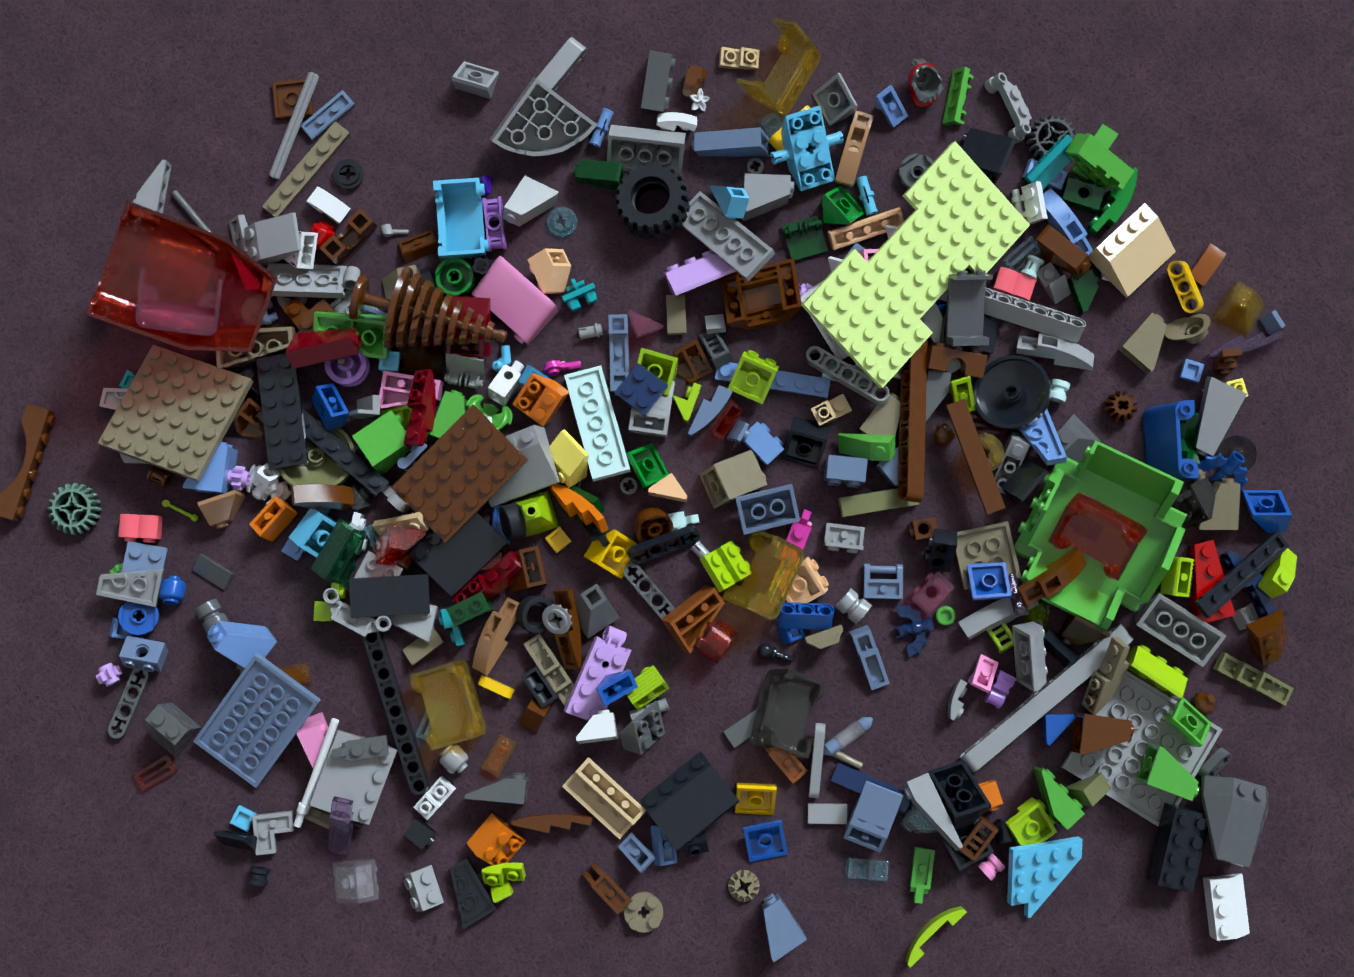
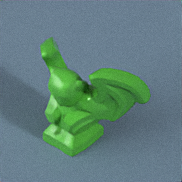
M473 395L466 403L468 409L475 405L499 430L506 424L510 425L512 422L513 414L507 406L502 407L500 414H496L499 409L492 404L484 403L482 408L480 405L484 400L482 395Z

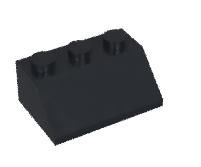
M963 760L928 771L955 830L972 825L991 808L989 800Z

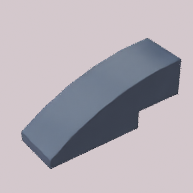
M719 385L711 402L704 399L691 425L688 436L696 435L711 424L726 406L733 391Z
M866 625L850 631L852 642L871 690L890 684L870 628Z

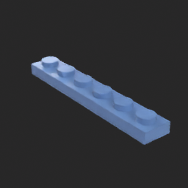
M730 362L716 369L715 380L731 382L738 364ZM778 370L770 389L827 399L831 379Z

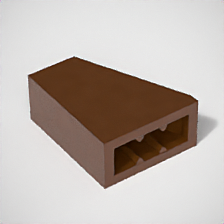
M1047 225L1036 238L1042 257L1046 261L1051 262L1053 265L1079 279L1090 269L1091 262L1088 254L1053 227Z

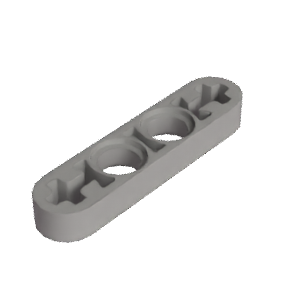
M815 723L809 798L819 799L826 724Z

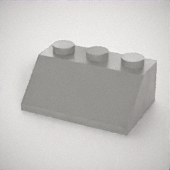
M1035 622L1012 625L1016 681L1034 692L1038 691L1047 682L1046 675L1048 674L1045 665L1044 629Z

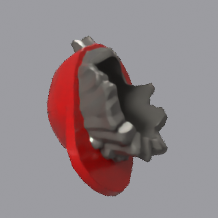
M913 59L912 64L914 67L908 75V86L911 91L912 101L917 107H927L933 104L937 96L944 90L941 84L942 78L935 67L927 63L925 59Z

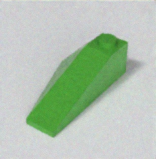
M314 312V331L355 328L356 333L362 339L359 352H362L363 355L371 358L388 359L391 348H384L383 346L387 316L362 314L359 319L353 320L349 318V313Z

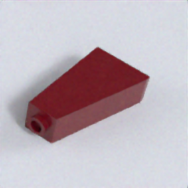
M355 328L296 333L285 353L292 368L295 369L358 354L362 345V339L356 333Z

